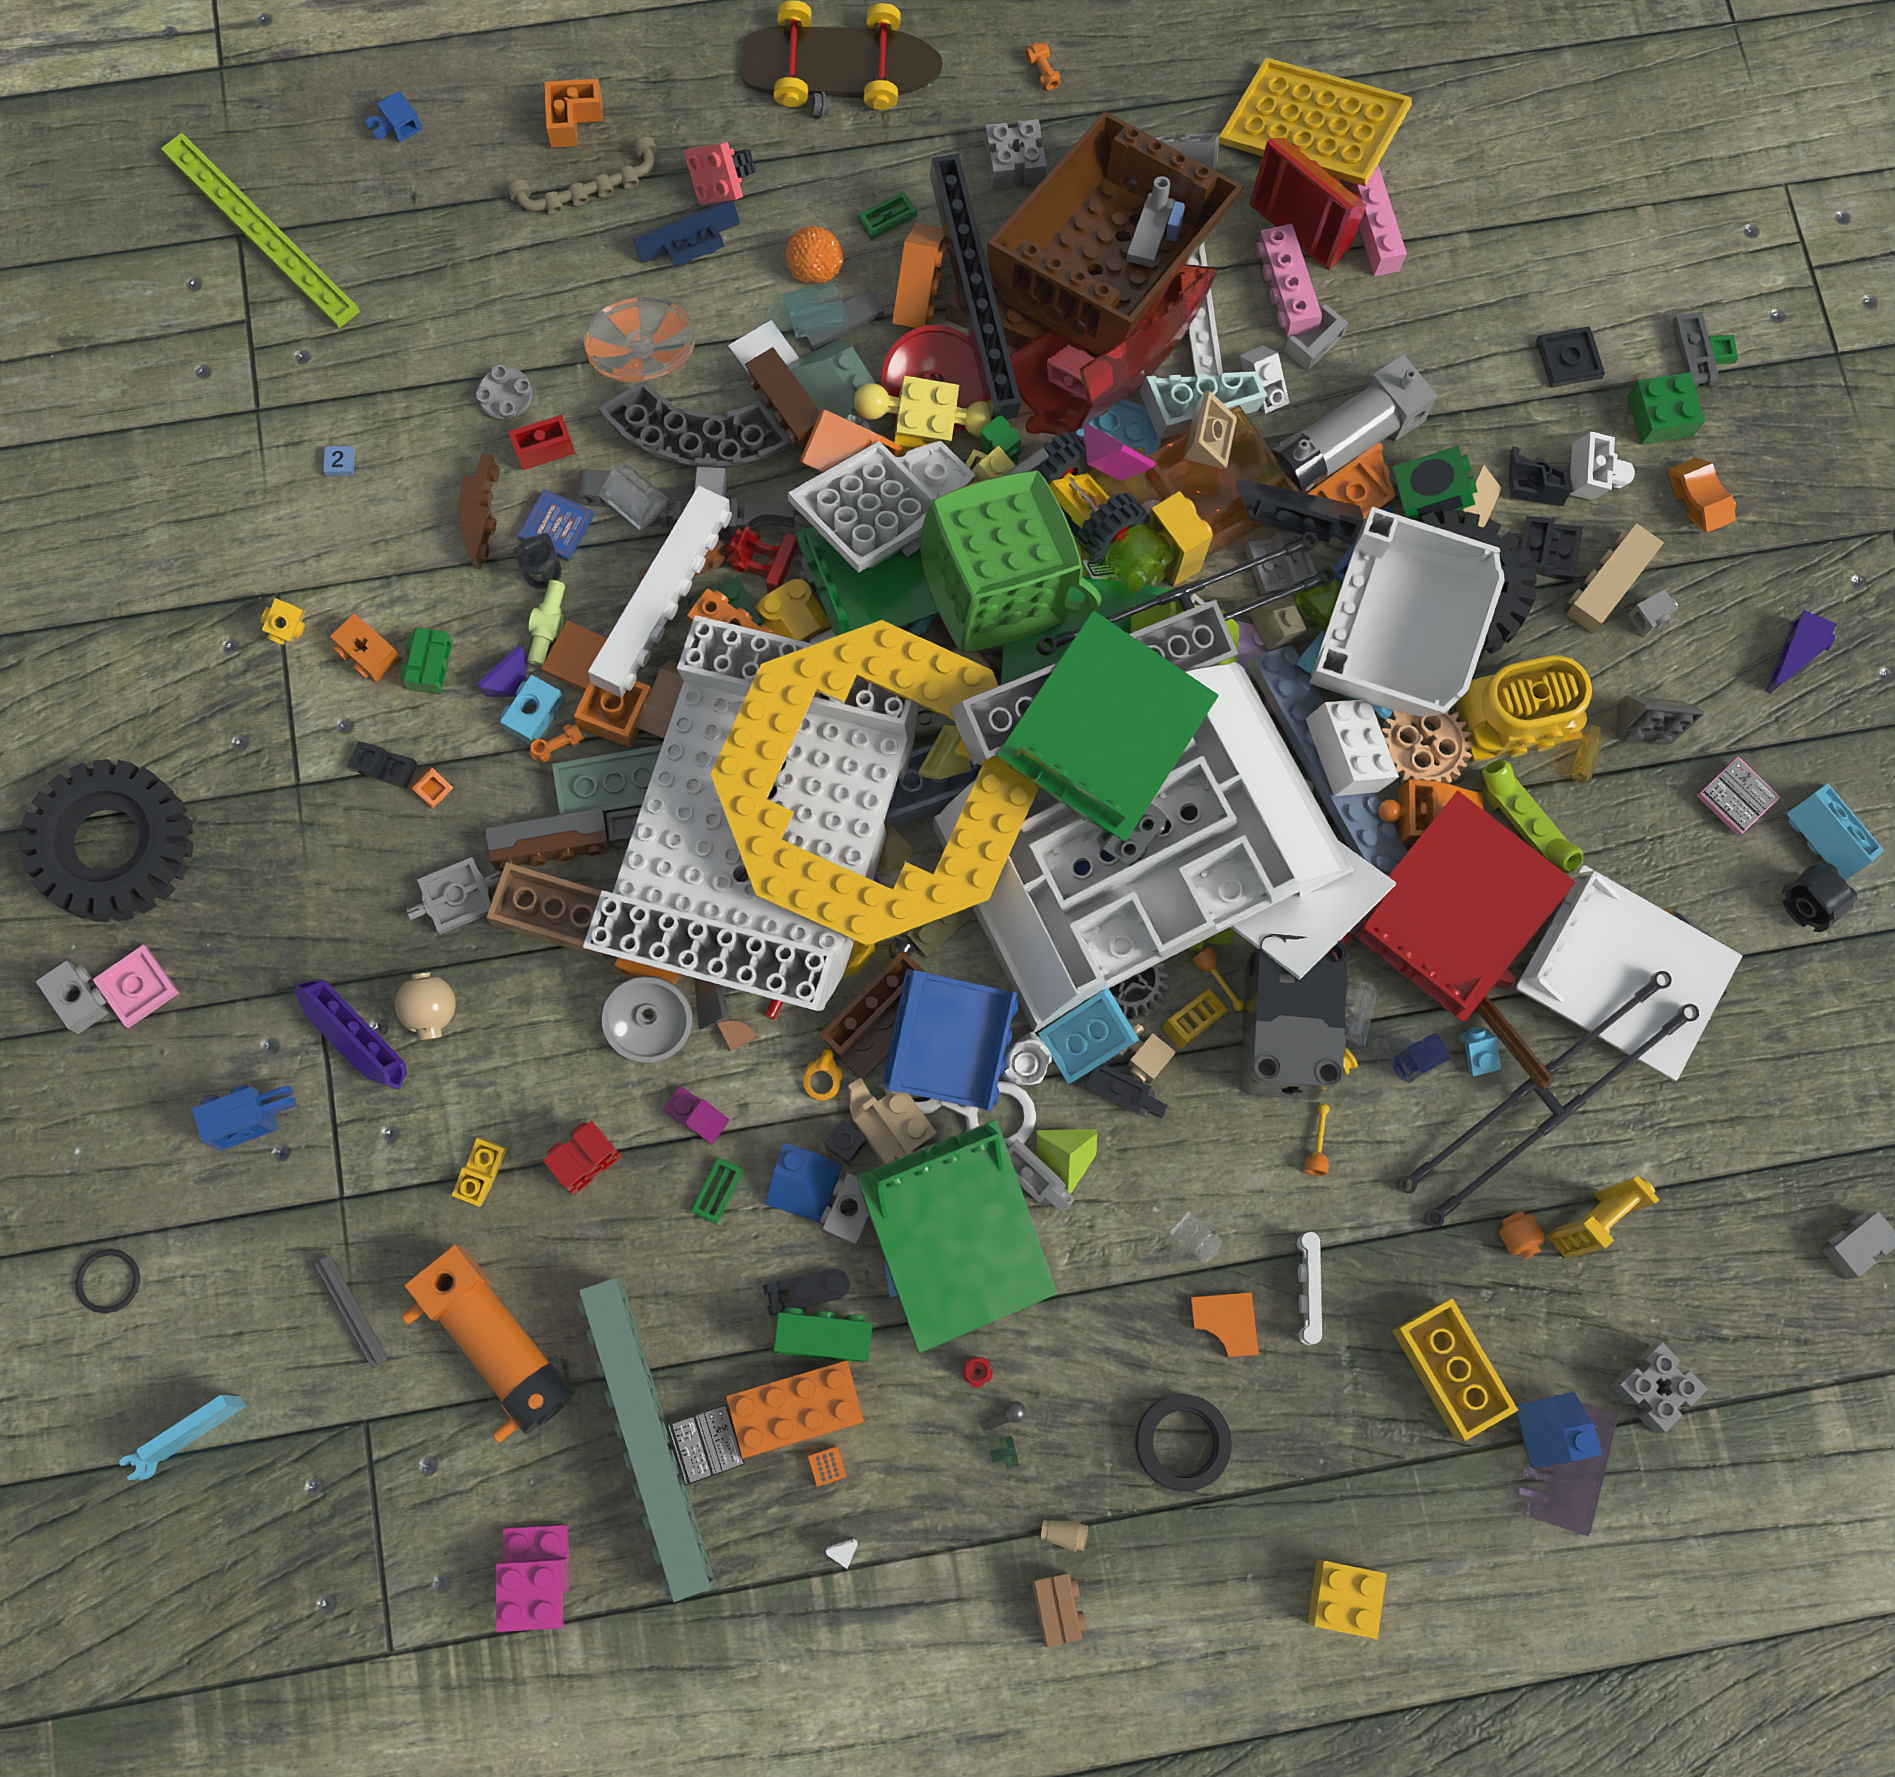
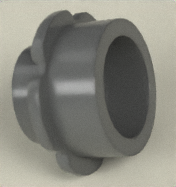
M823 91L820 94L813 93L811 99V115L819 116V119H822L824 114L829 113L830 98H827Z

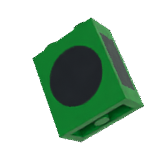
M1459 445L1393 466L1404 511L1409 519L1419 522L1422 515L1432 512L1435 513L1436 517H1439L1443 510L1458 511L1476 505L1473 494L1477 493L1478 490L1474 476L1467 477L1466 472L1472 469L1467 454L1461 456Z

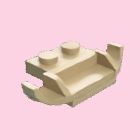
M861 1078L848 1085L853 1123L867 1137V1143L882 1164L895 1160L894 1156L900 1158L913 1153V1151L937 1135V1132L908 1093L892 1091L877 1101Z

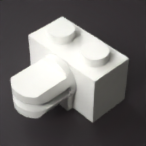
M1589 432L1572 443L1570 468L1572 491L1569 495L1594 500L1612 490V487L1620 489L1631 483L1635 475L1634 468L1631 463L1617 459L1618 454L1614 453L1615 437Z

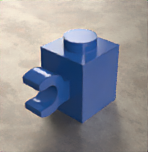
M400 91L385 97L381 102L377 103L382 117L371 116L365 121L369 130L378 127L372 131L376 140L384 138L391 131L397 140L402 142L422 130L417 113Z

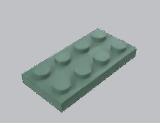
M662 745L552 764L560 815L599 808L603 809L604 814L641 808Z

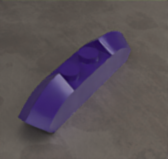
M315 979L298 983L294 990L302 1010L311 1023L361 1074L381 1085L399 1090L407 1070L405 1062L325 980Z

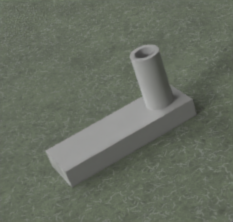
M1161 176L1154 180L1153 191L1148 194L1127 253L1126 261L1152 268L1154 266L1175 199L1168 198L1170 180L1166 177Z

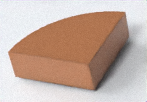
M738 1021L718 1023V1027L730 1051L758 1039L755 1032L744 1023Z

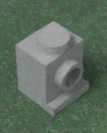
M1664 589L1637 604L1628 616L1644 638L1655 627L1660 628L1671 620L1670 615L1677 611L1678 605L1676 600L1669 596Z

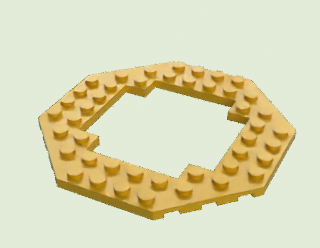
M883 620L762 663L710 773L756 896L866 946L988 901L1038 791V787L1008 767L1009 764L997 756L977 763L982 767L934 874L905 862L894 889H890L782 840L794 811L769 801L767 798L816 691L845 703L856 677H859L954 720L949 708L966 699L999 687L991 669ZM961 738L955 754L971 761Z

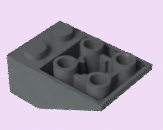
M1626 695L1617 705L1616 737L1626 738L1630 742L1651 740L1658 745H1668L1673 743L1704 715V710L1683 701Z

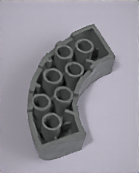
M644 379L642 382L598 407L599 412L608 423L637 448L654 457L687 467H740L763 461L791 448V442L787 435L779 427L761 400L740 409L726 411L727 414L710 415V412H700L686 408L683 410L673 406L670 401L658 394Z

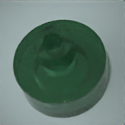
M1012 1436L999 1438L1001 1448L989 1451L992 1463L1004 1460L1006 1469L1018 1467L1019 1463Z

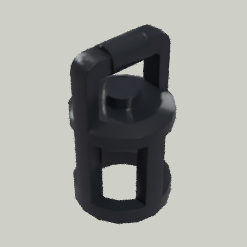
M547 533L526 538L513 549L522 575L531 587L547 589L549 580L559 581L561 578L562 567L551 537ZM555 564V573L551 576L549 570ZM530 574H541L543 582L532 579Z

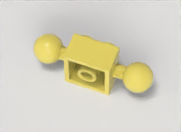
M904 376L901 381L899 397L888 396L887 391L875 383L861 386L854 396V407L857 413L865 419L875 420L882 417L886 412L897 414L893 437L895 435L922 438L923 442L929 443L942 441L948 446L952 441L954 424L964 425L971 435L980 438L982 428L991 422L989 409L984 401L975 402L967 409L956 407L959 385Z

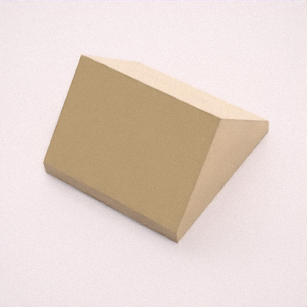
M1210 391L1203 393L1194 408L1184 459L1224 469L1227 468L1237 417Z
M1470 465L1472 470L1466 473L1467 477L1474 476L1478 490L1477 493L1473 494L1476 505L1458 510V520L1462 521L1466 511L1479 514L1478 526L1484 528L1502 488L1485 465Z

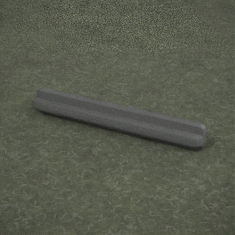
M331 1256L322 1257L315 1263L316 1270L371 1367L379 1366L387 1360L385 1351Z

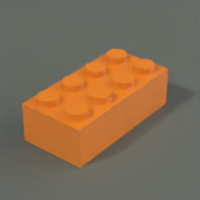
M848 1361L726 1396L742 1459L865 1423Z

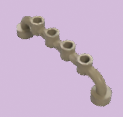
M652 137L641 138L634 143V149L638 158L644 159L642 164L635 167L625 166L618 173L609 176L606 174L599 175L593 181L585 184L575 183L568 190L559 193L554 191L546 193L543 198L538 200L528 198L531 195V190L526 180H517L510 183L507 191L511 200L519 202L526 210L535 212L547 209L548 214L555 215L563 210L562 203L572 200L574 206L586 204L589 201L588 194L598 192L599 197L605 198L614 193L612 186L623 183L625 189L636 187L639 184L638 177L644 176L653 168L654 154L657 152V147Z

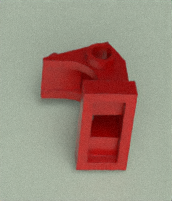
M746 526L742 530L738 528L735 535L730 537L725 550L729 552L725 561L731 563L730 566L735 571L746 573L747 571L767 578V593L782 586L798 549L797 536L786 533L781 545L772 546L759 541L761 537L757 533L750 531V526ZM754 552L769 557L766 565L751 560Z

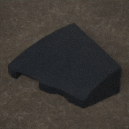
M1513 446L1510 451L1509 461L1510 497L1564 506L1572 491L1568 471L1558 466H1552L1539 457L1531 461L1519 455L1521 449Z

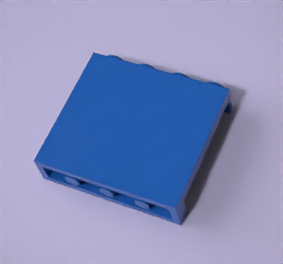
M907 969L881 1088L893 1092H903L981 1108L992 1112L993 1105H996L999 1098V1088L997 1087L999 1075L1001 1076L1005 1070L1006 1060L1003 1058L1005 1047L1010 1044L1012 1038L1011 1019L1018 1010L1017 993Z

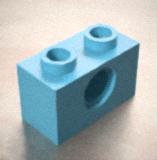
M533 675L529 677L527 682L523 681L516 692L517 697L511 705L509 704L504 708L500 721L506 732L531 745L532 741L541 738L565 701L560 690ZM528 706H537L533 713H524Z

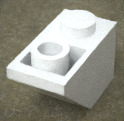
M1263 345L1239 356L1243 372H1257L1267 394L1266 399L1260 406L1263 413L1267 414L1289 404L1278 352Z

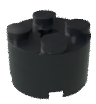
M1830 863L1808 867L1782 889V894L1785 893L1786 896L1783 905L1788 914L1802 927L1807 925L1814 927V932L1826 931L1853 908L1854 902L1858 898L1856 891L1839 875L1837 868Z

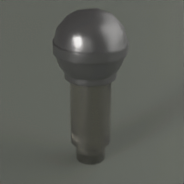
M1019 1401L1010 1402L1004 1408V1411L992 1415L980 1423L983 1431L992 1430L1008 1422H1021L1026 1417L1025 1406Z

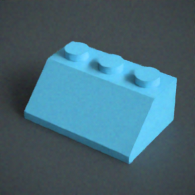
M1828 783L1786 813L1789 816L1788 821L1793 829L1799 833L1802 832L1809 840L1807 841L1809 848L1816 855L1820 854L1827 863L1834 865L1844 880H1847L1873 862L1884 851Z

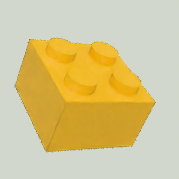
M1317 1559L1307 1624L1378 1640L1387 1574Z

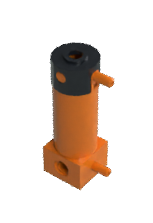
M454 1245L404 1285L417 1303L403 1313L401 1318L405 1324L409 1325L425 1312L430 1320L442 1324L500 1399L502 1408L510 1417L492 1433L494 1440L500 1443L517 1428H520L525 1435L542 1426L559 1413L575 1393L553 1364L547 1361L490 1288V1285L493 1284L471 1254L466 1249ZM452 1278V1287L446 1290V1283Z

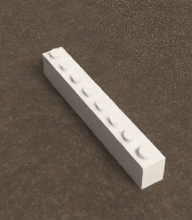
M701 486L697 487L590 667L588 674L591 684L621 698L626 690L630 691L633 688L637 679L635 674L640 666L644 667L647 664L651 655L650 649L654 642L658 643L661 640L665 630V623L668 619L672 620L677 612L679 599L681 596L685 597L688 594L692 585L691 579L695 572L700 573L705 563L704 557L708 550L712 551L715 548L720 529L722 527L726 528L732 516L729 499Z

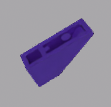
M1806 610L1797 616L1792 622L1766 692L1771 694L1822 651H1828L1836 637L1833 635L1836 623Z

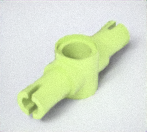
M549 580L543 603L539 605V608H534L531 613L529 632L532 633L533 641L527 661L532 665L543 666L550 643H553L554 638H558L563 629L564 615L561 614L560 605L566 586L562 582Z

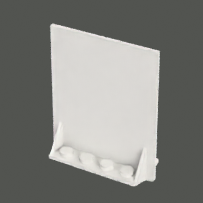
M1340 841L1338 842L1354 871L1302 897L1295 893L1230 926V928L1258 949L1263 938L1269 934L1307 937L1298 940L1286 939V942H1284L1281 938L1273 936L1266 938L1262 943V951L1299 980L1396 885L1394 880Z
M1584 865L1580 868L1574 879L1576 883L1566 894L1554 918L1548 925L1537 949L1531 952L1533 956L1518 981L1516 990L1591 1032L1635 997L1634 994L1650 982L1651 976L1659 971L1668 972L1672 978L1669 987L1659 989L1643 1003L1639 1002L1597 1037L1624 1053L1631 1055L1661 1031L1662 1026L1678 1014V1009L1682 1005L1694 1004L1699 1009V1017L1696 1020L1686 1022L1673 1034L1665 1036L1637 1059L1676 1082L1703 1030L1711 1019L1710 1017L1743 955ZM1662 975L1657 977L1658 984L1662 986L1665 984V978ZM1686 1008L1684 1011L1687 1018L1692 1017L1693 1013L1690 1008Z

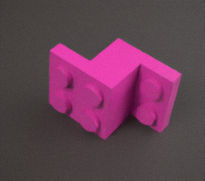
M568 1525L504 1528L503 1562L496 1564V1632L563 1628V1593L569 1591Z

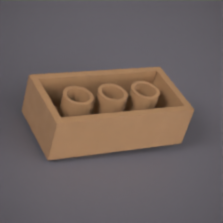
M506 862L486 917L491 926L604 959L605 953L583 948L602 891Z

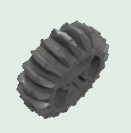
M1160 962L1147 969L1152 979V987L1147 985L1148 982L1141 977L1140 973L1133 976V982H1136V984L1131 983L1124 992L1122 991L1125 985L1124 981L1117 984L1118 992L1113 997L1125 1017L1127 1012H1130V1018L1136 1020L1138 1016L1137 1011H1139L1145 1018L1149 1014L1148 1008L1156 1011L1158 1009L1156 1001H1164L1165 996L1161 992L1167 991L1169 985L1161 981L1167 980L1169 974L1159 971L1165 967V962ZM1130 993L1147 996L1137 1002L1123 1001Z

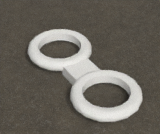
M998 1081L999 1093L1010 1095L1016 1099L1021 1105L1024 1114L1023 1125L1018 1133L1004 1139L1008 1148L1016 1139L1022 1143L1027 1141L1034 1130L1036 1113L1034 1103L1025 1090L1016 1084ZM885 1089V1093H886V1094H889L890 1092H892V1091H889V1090H886V1089ZM932 1098L924 1102H915L923 1114L932 1113L938 1108L944 1107L964 1116L968 1130L979 1126L977 1119L978 1108Z

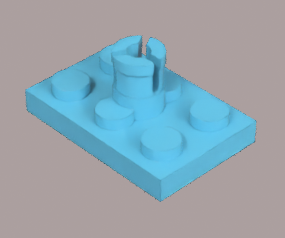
M1109 988L1101 991L1038 1033L1068 1084L1075 1082L1139 1041Z

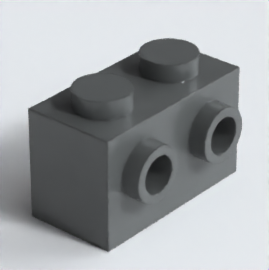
M1150 803L1126 842L1112 833L1108 834L1103 830L1097 837V841L1102 849L1128 866H1132L1136 861H1140L1144 857L1148 844L1154 837L1161 834L1165 828V821L1168 818L1160 808Z

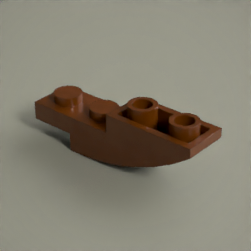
M481 453L475 478L463 476L459 499V520L464 545L475 569L481 570L483 560L486 561L488 559L490 550L488 544L489 537L494 535L497 525L490 506L493 499L491 489L493 482L496 483L499 479L500 468L497 466L493 454Z

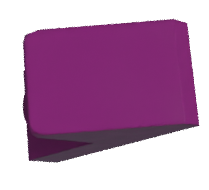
M682 1086L678 1087L663 1109L664 1113L712 1145L730 1121V1119L707 1101L699 1099Z

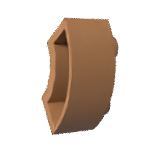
M669 660L660 667L654 686L643 702L637 728L665 738L684 682L677 670L678 663Z

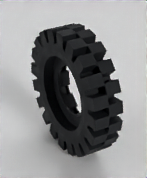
M1443 510L1439 520L1434 512L1422 515L1419 520L1421 523L1500 548L1499 557L1505 581L1479 658L1483 656L1485 650L1490 655L1502 649L1505 642L1509 644L1517 635L1536 599L1537 588H1534V585L1537 581L1535 568H1527L1532 560L1526 548L1515 551L1520 540L1510 531L1500 538L1497 533L1502 525L1489 518L1484 528L1478 526L1479 514L1466 511L1462 521L1458 520L1457 510Z
M108 759L93 760V768H88L84 763L69 768L70 778L65 779L62 775L58 774L50 780L48 785L53 790L49 795L41 791L38 792L31 802L38 808L36 813L26 812L21 825L29 831L28 835L20 836L19 850L27 855V858L21 861L25 873L34 878L30 882L35 888L46 896L49 901L68 913L82 919L88 917L94 922H109L110 917H114L118 921L134 918L133 911L137 909L145 914L157 907L154 902L157 896L160 895L166 900L176 889L170 884L174 877L180 880L183 879L188 869V866L183 863L184 857H192L194 845L188 839V835L194 834L192 822L185 815L187 809L182 800L174 794L175 792L154 773L144 767L139 769L133 763L118 760L117 765H114ZM118 810L129 815L138 828L139 841L135 853L124 865L113 870L98 871L85 866L79 860L74 846L75 835L79 826L86 818L96 812Z

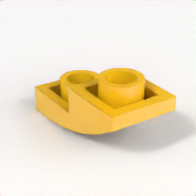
M477 1137L468 1162L461 1169L452 1196L473 1205L482 1206L500 1168L507 1147L482 1137Z

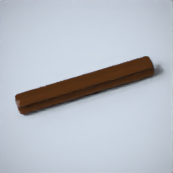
M1485 996L1475 1008L1540 1089H1545L1553 1083L1552 1075L1491 1000Z

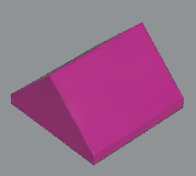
M1088 423L1083 427L1088 465L1118 481L1125 480L1154 467L1156 462Z

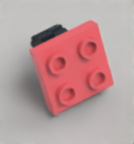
M728 142L691 147L683 150L699 205L742 198L743 194L740 187L742 178L756 172L750 149L734 151L733 148H729Z

